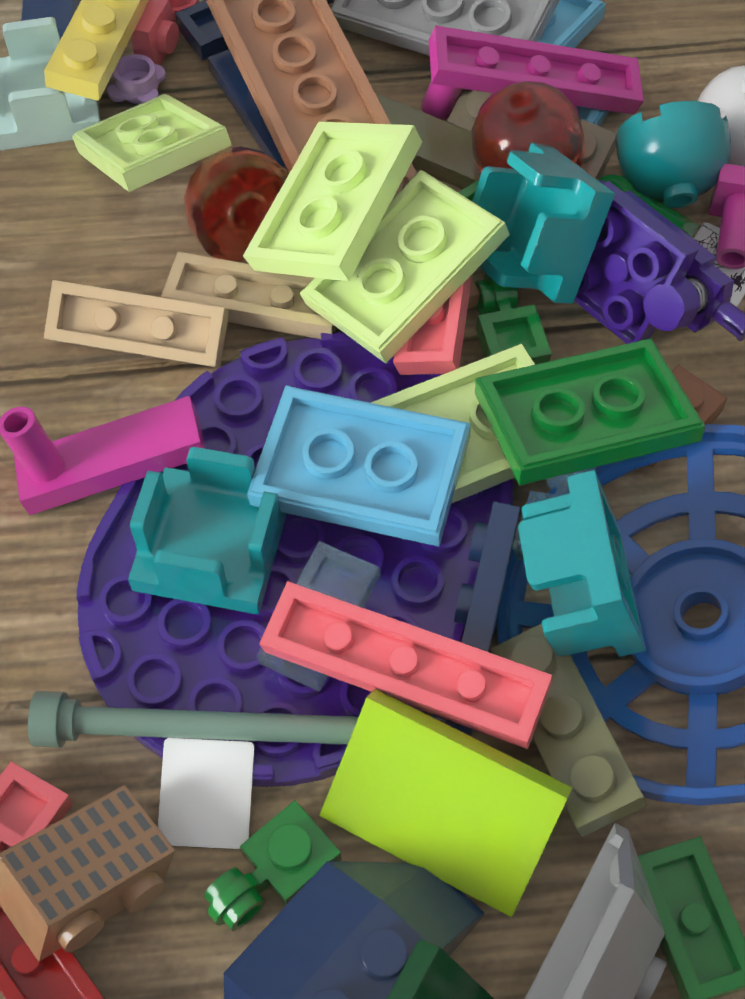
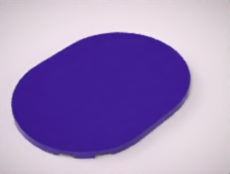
M320 333L321 339L306 338L286 342L283 338H277L240 351L241 357L225 364L213 373L206 371L201 374L175 400L187 396L191 397L198 413L206 449L251 457L254 460L256 470L285 386L371 403L443 374L400 375L393 363L394 356L387 363H384L345 333ZM187 463L172 468L189 471ZM145 477L123 484L100 521L88 545L80 570L76 598L78 601L80 636L78 638L84 661L96 689L107 707L359 717L366 697L371 691L265 653L259 643L287 581L462 643L465 625L454 623V617L462 583L475 586L480 563L468 561L476 522L489 524L493 502L513 505V480H507L452 503L439 547L287 513L259 615L132 591L128 578L137 548L130 530V521ZM133 736L144 747L163 759L164 741L167 738ZM222 740V741H242V740ZM242 741L254 744L252 786L255 787L293 786L335 776L347 744Z

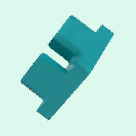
M531 142L528 152L510 151L507 164L514 169L487 166L482 170L472 202L504 221L510 235L479 267L500 286L538 289L554 303L573 304L615 193L551 145Z
M191 447L186 459L189 471L165 467L162 474L148 470L130 521V530L137 548L128 578L132 591L259 615L287 513L280 512L277 493L264 491L259 507L250 505L247 492L255 473L254 460L244 455Z
M595 470L568 476L569 494L522 506L523 521L518 525L527 581L533 590L549 588L554 617L542 620L544 636L557 656L571 655L606 646H613L619 657L646 651L620 527Z

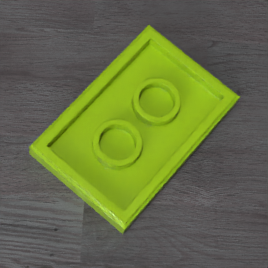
M374 689L366 697L319 816L409 864L425 868L443 882L512 918L573 787Z

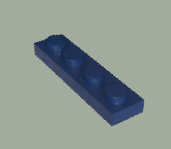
M493 502L489 524L476 522L468 561L480 563L475 586L462 583L454 617V623L465 625L462 643L489 653L520 511L518 506ZM432 714L431 717L472 736L473 729Z

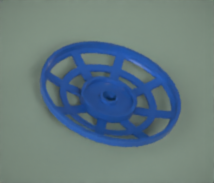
M705 424L701 442L570 473L561 479L542 499L546 500L569 494L568 476L595 470L601 486L632 470L667 459L687 457L688 493L675 494L649 502L617 520L631 574V582L646 651L630 654L635 664L606 687L592 667L587 651L571 654L605 722L610 719L622 729L646 741L670 748L687 750L686 786L663 784L633 775L643 796L655 801L698 806L745 802V783L716 786L717 750L732 749L745 745V723L730 728L717 729L718 695L729 693L745 686V548L732 542L716 539L715 514H727L745 518V495L715 491L713 455L745 457V426ZM689 515V540L666 546L651 556L631 539L637 533L659 522ZM519 533L514 540L497 618L499 644L521 634L522 628H533L541 624L543 619L554 617L552 604L524 601L528 581ZM697 604H711L721 611L718 621L707 628H693L683 621L687 610ZM655 683L671 691L689 695L688 729L675 728L654 722L632 711L627 706Z

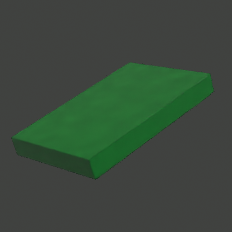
M652 338L476 378L475 395L519 486L701 442L705 430V424Z

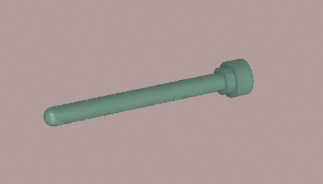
M36 691L33 694L29 708L28 737L33 747L62 748L66 741H77L79 734L348 745L358 717L81 706L79 699H69L66 692Z

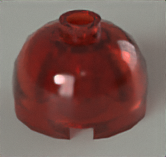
M517 82L508 84L492 93L481 105L471 129V145L479 177L482 170L487 166L514 169L507 164L510 151L529 152L531 142L555 148L581 168L586 148L582 123L576 106L561 90L545 82Z
M243 146L220 150L204 159L192 173L184 196L185 218L198 243L213 258L234 262L245 260L243 255L289 175V172L268 154Z

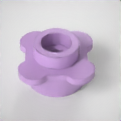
M131 54L120 58L113 72L115 82L107 88L108 96L115 102L127 100L133 104H142L159 96L157 91L159 83L166 79L165 69L158 64H154L145 55Z

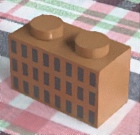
M123 785L1 852L0 906L38 961L43 960L62 947L67 953L73 952L91 941L103 928L104 921L124 909H127L130 914L136 913L158 898L165 889L164 879L175 850L126 785Z

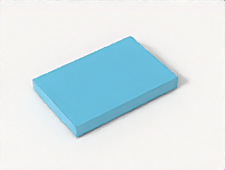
M285 386L247 492L249 503L252 506L259 507L264 491L277 493L280 512L439 547L470 439L471 423Z

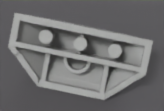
M617 823L614 824L525 999L651 998L667 962L655 956L665 932L628 829Z

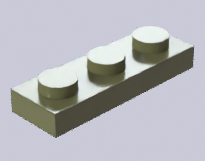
M542 623L490 648L492 653L497 656L552 675V686L533 734V739L551 777L573 787L565 806L580 836L584 837L646 807L647 803L571 655H556L544 636Z

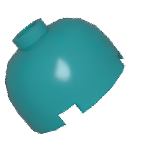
M678 101L659 105L661 116L653 117L643 122L641 111L631 116L618 128L615 136L617 158L623 176L633 183L635 190L664 203L669 208H682L695 203L698 200V196L703 195L716 184L720 169L724 164H728L731 157V138L727 116L722 119L720 108L712 103Z

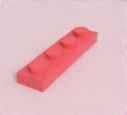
M288 581L259 643L265 653L371 692L377 689L411 707L525 749L529 748L552 686V675Z

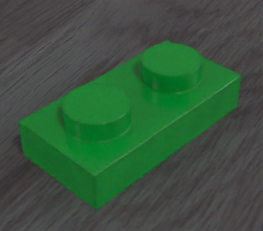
M701 836L639 855L638 858L665 932L660 945L682 999H718L744 990L745 938Z

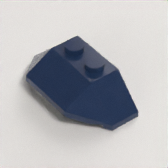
M327 861L223 973L224 999H387L419 939L440 946L450 956L483 918L485 912L460 890L443 882L423 867L409 863Z

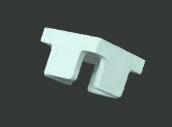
M46 17L5 23L2 28L9 56L0 58V151L73 140L72 136L75 135V132L100 122L99 103L97 100L46 87L44 69L60 41L55 18Z

